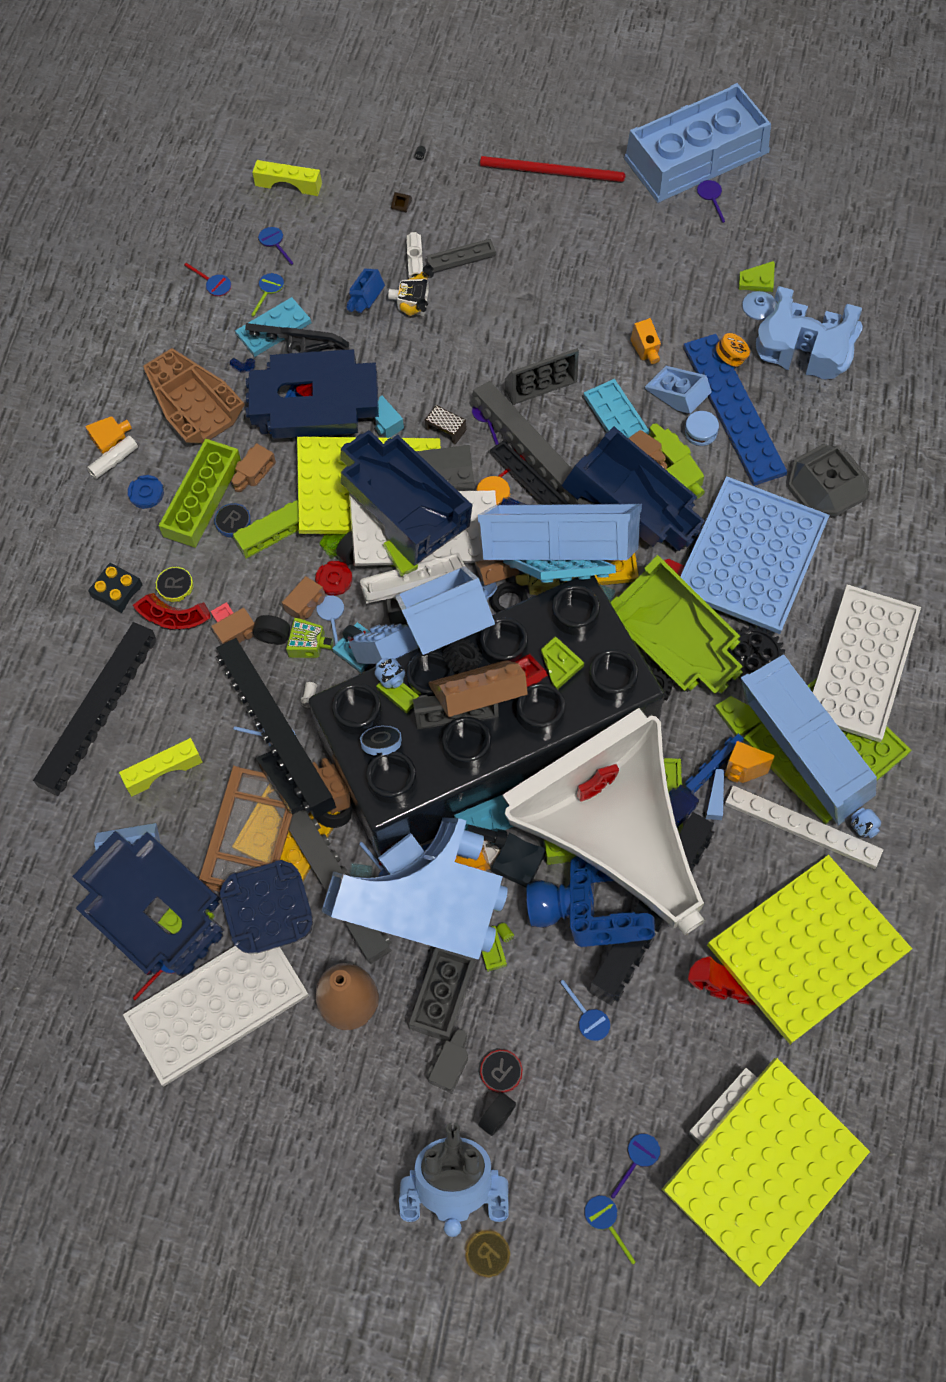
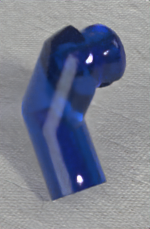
M232 358L229 363L240 372L250 371L255 368V360L252 358L246 359L244 363Z

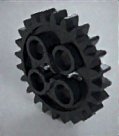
M749 625L748 630L744 626H742L741 632L737 629L735 630L740 635L738 639L740 643L733 650L730 648L727 650L743 666L741 669L743 673L740 675L742 677L753 673L785 654V649H781L783 642L777 643L779 636L773 638V631L768 634L766 633L767 629L764 628L761 631L759 626L753 629L751 625ZM752 641H757L760 644H754ZM741 650L744 654H739L737 651ZM763 655H769L771 658H765ZM752 664L756 668H750L748 665Z

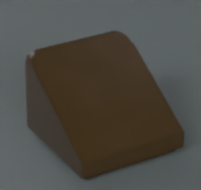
M394 192L391 209L407 212L412 197Z

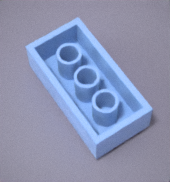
M380 624L370 628L371 632L366 634L364 632L353 636L354 640L349 642L357 663L377 664L384 658L396 659L418 648L410 627L402 626L401 624H391L389 626L387 624L382 626Z

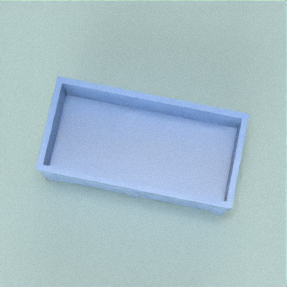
M736 83L723 91L689 106L681 107L679 110L639 128L636 127L630 130L624 159L656 202L659 203L699 185L705 180H710L769 153L771 123L740 85Z
M642 504L495 505L478 514L483 559L628 560L639 547V523Z
M465 566L395 595L423 655L495 625L479 578Z
M784 654L753 673L741 677L747 703L838 826L845 821V818L876 796V775Z

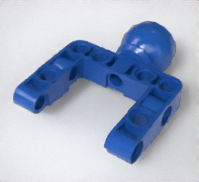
M578 856L574 857L570 863L569 886L565 887L560 884L559 887H556L553 883L543 880L527 885V908L531 926L546 928L557 923L561 917L564 920L569 917L572 936L577 946L587 947L652 939L655 936L654 917L648 913L610 914V916L594 917V883L615 880Z

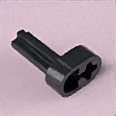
M469 824L466 825V831L483 835L484 841H488L487 845L489 848L499 850L504 847L507 840L506 830L498 828L489 830Z

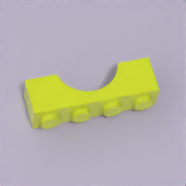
M257 160L252 172L255 186L271 189L274 183L287 182L296 186L302 194L318 196L322 185L320 170Z
M189 738L120 771L119 774L132 797L149 789L155 779L167 772L174 770L186 771L203 762L192 739Z

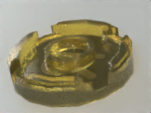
M483 1231L471 1238L467 1245L466 1258L468 1265L474 1273L481 1277L491 1278L498 1276L506 1269L510 1259V1250L503 1236L494 1231Z

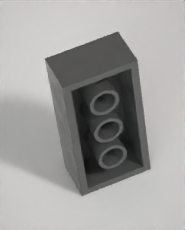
M435 947L409 1022L410 1030L443 1041H451L476 967L475 958Z

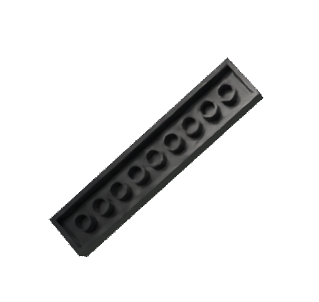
M692 812L679 834L692 874L695 866L701 861L705 848L707 849L712 842V837L715 833L712 830L714 823ZM640 900L634 910L635 914H651L654 917L655 931L659 933L664 924V919ZM654 937L649 940L614 944L591 983L590 993L611 1006L614 1001L619 1002L624 993V984L630 983L636 969L634 967L640 966L646 952L644 949L649 950Z

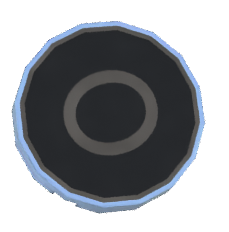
M376 726L366 730L360 737L361 747L366 753L371 755H377V753L388 755L400 748L402 738L401 732L397 728Z

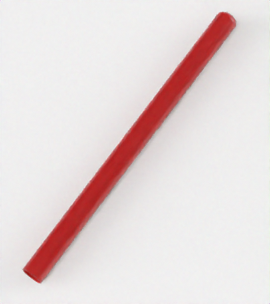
M481 156L480 166L616 182H623L626 177L625 173L620 171Z

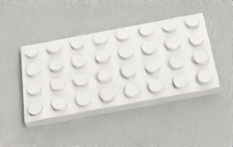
M459 491L473 505L470 527L421 562L454 553H459L463 563H475L484 560L478 514L496 505L495 491ZM350 493L354 566L394 565L383 546L384 542L389 541L385 535L384 525Z
M846 585L813 689V694L841 730L877 742L882 741L921 607Z
M234 946L124 1013L123 1016L158 1080L164 1087L307 998L309 994L280 947L258 954L243 953Z

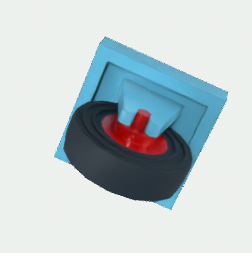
M357 622L354 626L348 625L343 630V638L332 649L334 653L362 673L369 664L357 663L349 642L354 640L353 636L362 632L366 634L370 631Z

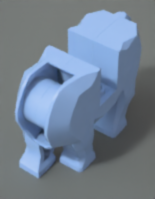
M778 286L775 300L777 301L775 310L760 324L758 329L759 336L756 338V350L759 357L766 362L778 364L789 370L795 349H800L805 352H811L806 375H815L825 380L834 379L839 374L845 372L852 363L854 344L862 332V323L858 321L862 308L847 304L843 316L826 311L823 323L811 317H805L808 306L793 302L792 296L794 291L792 289Z

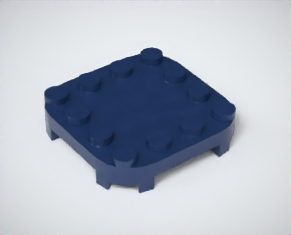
M283 860L275 861L274 863L237 874L234 873L228 876L220 890V898L229 925L231 939L234 945L243 953H262L298 942L311 933L313 926L312 912L302 877L293 864Z

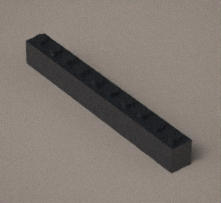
M135 622L131 624L34 777L33 781L39 788L56 796H59L60 792L65 790L67 781L71 775L75 774L77 765L86 756L90 744L96 740L98 731L106 724L108 715L116 708L118 699L126 692L128 683L136 676L137 669L146 660L150 648L154 647L156 636L153 630Z

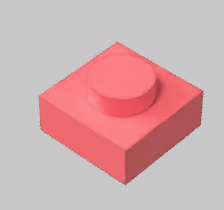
M227 602L210 611L216 622L234 613Z

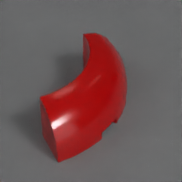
M155 593L145 595L132 605L145 619L168 629L195 627L211 618L209 609L204 602L187 609L175 608L161 601Z
M711 956L701 958L691 967L688 980L697 989L703 990L704 988L709 990L711 996L726 1000L727 997L738 1000V1003L756 1005L725 966L717 963Z

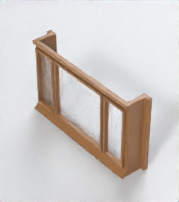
M233 765L199 878L213 891L220 892L228 876L234 873L237 874L281 859L293 815L263 772Z

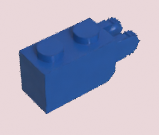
M364 268L351 286L349 292L351 298L347 302V310L349 312H353L356 309L355 311L362 313L365 308L371 307L385 284L378 269Z

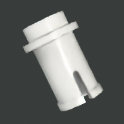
M306 682L304 695L300 700L303 707L310 708L308 701L311 696L315 695L317 684Z

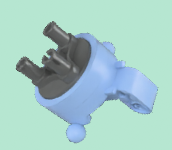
M452 1123L447 1124L445 1128L446 1138L436 1140L427 1145L416 1159L415 1170H410V1176L401 1179L399 1207L401 1218L407 1222H414L420 1217V1206L422 1203L427 1209L436 1213L439 1220L445 1221V1234L455 1237L460 1234L462 1229L460 1221L467 1220L469 1214L480 1208L484 1203H488L489 1218L491 1220L502 1222L508 1218V1180L505 1177L498 1176V1170H491L489 1155L483 1147L472 1140L460 1137V1126L457 1123H454V1129H452Z

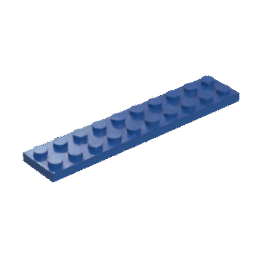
M717 334L684 343L683 348L695 372L707 375L711 388L708 398L752 485L755 486L786 476L787 469L734 367L725 363L717 354L716 345L720 341Z

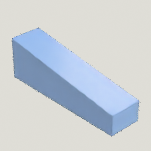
M716 769L706 819L722 820L723 769Z

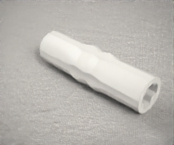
M127 436L89 465L87 470L93 478L98 479L137 449V443L131 436Z

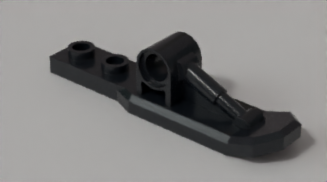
M246 323L245 331L250 337L259 338L261 335L271 340H276L277 338L289 339V353H292L294 347L301 348L299 353L314 352L329 346L349 350L348 341L330 332Z

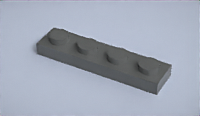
M490 238L427 255V262L434 268L432 272L495 256L496 251Z

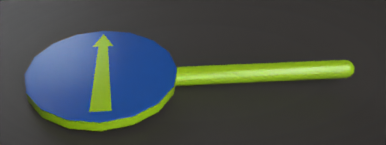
M269 273L260 278L259 287L264 294L252 312V316H255L268 293H277L283 288L284 281L280 275Z
M606 1196L591 1198L585 1207L587 1222L598 1230L609 1228L630 1262L635 1264L634 1258L612 1226L617 1218L615 1203Z

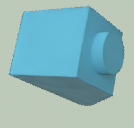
M382 395L378 401L379 417H375V428L380 435L390 438L404 429L403 418Z

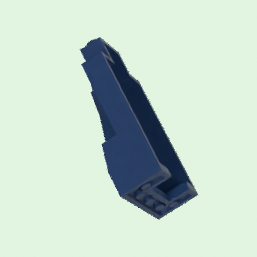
M615 426L604 435L598 446L588 456H584L574 466L561 485L577 500L582 496L595 504H642L639 536L652 547L657 542L661 544L666 540L678 551L683 546L687 548L694 540L692 536L697 537L700 534L701 526L705 522L704 519L692 510L695 506L693 502L697 496Z
M368 430L363 434H359L356 439L344 444L341 448L340 460L347 466L341 472V484L384 525L387 538L414 566L470 527L473 505L398 434L393 438L387 439L383 444Z

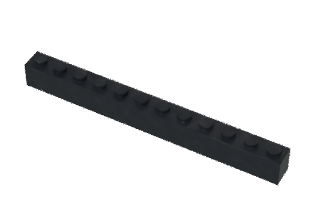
M237 638L216 647L219 654L216 656L220 666H225L223 670L228 679L232 678L230 682L234 690H239L238 696L243 704L247 703L246 710L250 717H255L253 721L257 729L263 730L261 735L266 744L270 742V751L274 757L278 756L279 760L277 762L281 770L287 771L285 775L290 785L295 784L294 791L298 799L303 798L304 802L302 804L307 814L311 812L316 819L337 808L333 796Z

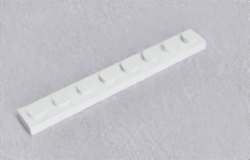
M736 786L732 787L725 802V805L873 869H876L883 852L882 848Z

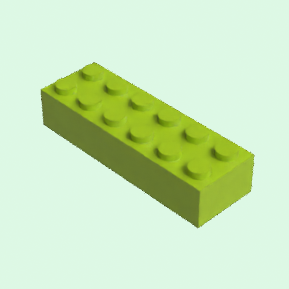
M209 439L204 440L159 524L163 537L196 548L236 472L237 463L241 461L238 449Z

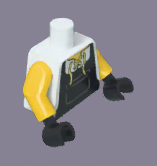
M427 264L423 267V272L417 276L400 281L399 290L389 289L388 299L397 300L398 309L408 316L414 314L424 316L426 306L428 305L427 298L429 292L427 276L429 278L434 276L432 272L434 268Z

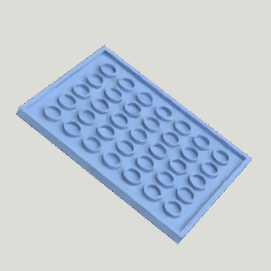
M726 476L680 577L711 608L781 634L830 515Z

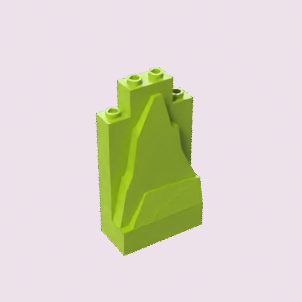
M657 555L644 568L645 571L619 597L616 596L610 603L631 638L684 691L687 689L693 690L699 684L697 680L700 678L715 694L717 692L721 694L729 687L727 684L732 678L736 680L743 673L741 671L743 666L727 651L729 648L733 650L740 643L738 640L740 635Z

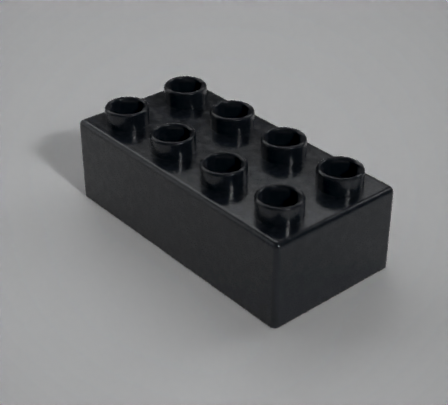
M591 575L590 579H579L576 577L493 614L495 625L464 637V641L468 639L470 644L473 642L475 644L474 647H478V652L482 654V661L477 668L502 661L516 662L530 654L547 673V676L540 682L527 687L528 695L498 703V717L479 720L474 717L465 716L451 721L448 725L417 730L414 707L406 714L377 690L376 686L380 681L375 676L376 668L309 698L308 702L319 739L331 764H334L350 793L353 809L377 858L409 833L413 835L419 845L435 838L442 818H455L454 815L505 794L638 708L647 718L649 716H656L660 720L664 692L594 575ZM555 637L584 662V667L559 689L553 686L541 654V649ZM448 645L424 655L420 648H417L396 658L405 671L403 683L419 696H435L429 686L430 681L459 674L458 670L455 672L452 666H448L449 662L444 661L443 651ZM391 726L401 732L402 741L400 748L388 755H382V753L371 755L362 749L360 737L370 728Z

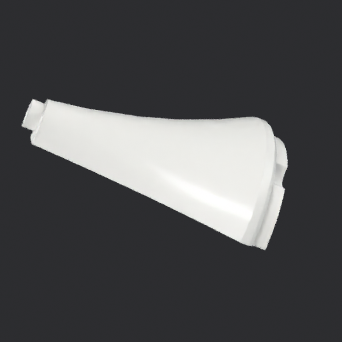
M640 708L636 709L502 795L509 805L506 808L505 816L512 826L541 837L575 854L607 874L650 907L672 928L679 927L681 932L686 935L705 921L699 913L704 902L690 871L675 824L664 767L661 722L656 716H649L647 718ZM617 764L619 772L615 780L610 785L607 783L602 792L596 796L580 802L577 797L578 786L592 779L598 769Z

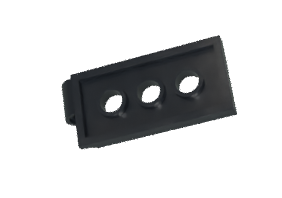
M270 751L256 757L260 769L290 813L293 815L304 810L302 804L304 800L303 798L298 799L294 791L296 786L295 784L290 785L285 775L287 771H282L277 762L279 760L278 756L274 757Z

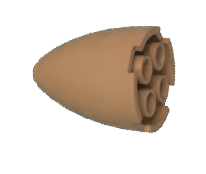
M340 963L327 969L319 979L316 988V1003L319 1013L327 1023L337 1029L353 1030L365 1025L373 1016L378 1007L379 993L374 980L364 969L354 964Z

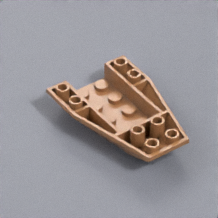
M173 348L143 365L166 420L185 442L203 443L205 439L211 440L234 425L245 405L225 381Z

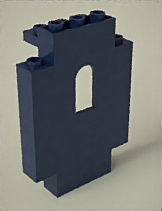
M354 349L270 355V362H267V369L250 370L249 378H246V387L249 389V392L246 393V402L249 403V407H246V417L250 418L251 425H256L257 428H260L261 435L271 432L273 439L358 433V418L379 417L376 362L356 364ZM313 383V396L284 398L278 394L279 388L284 385Z
M114 831L72 876L89 892L76 909L146 975L157 974L163 967V963L168 969L173 970L179 976L184 974L187 976L195 968L193 964L198 959L202 960L209 953L208 948L213 943L217 944L223 937L224 929L207 914L209 911L213 912L220 903L218 901L221 898L148 832L133 846L120 833ZM157 897L181 918L182 928L178 933H166L144 913Z

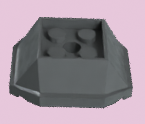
M822 444L794 459L788 489L800 504L830 516H838L866 500L870 478L848 452L841 450L838 446Z

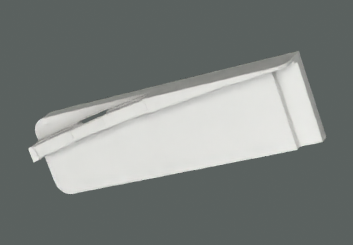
M454 553L418 563L417 570L400 576L397 569L363 578L360 580V585L367 604L369 602L395 598V595L465 565L459 553Z

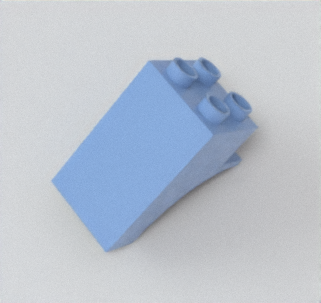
M442 818L439 830L427 850L413 863L395 873L380 877L362 878L333 871L321 911L336 919L479 960L481 951L488 953L493 946L496 929L489 926L493 910L501 911L503 909L508 889L500 885L503 876L455 862L456 855L477 860L482 850L484 836L464 830L466 820Z

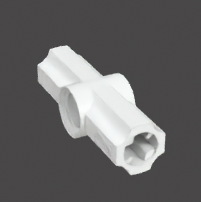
M416 232L407 235L409 279L423 272L421 235Z

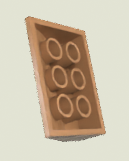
M511 661L498 662L429 682L430 688L448 717L528 695L526 674L518 663Z

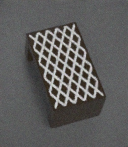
M435 405L425 418L426 430L429 431L434 426L452 436V443L455 445L467 430L465 419L438 405Z

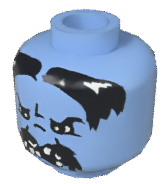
M384 658L377 663L375 676L385 688H397L403 683L405 671L396 659Z
M861 808L851 816V826L860 837L869 836L873 838L880 832L878 828L881 826V820L872 809L865 810V808Z

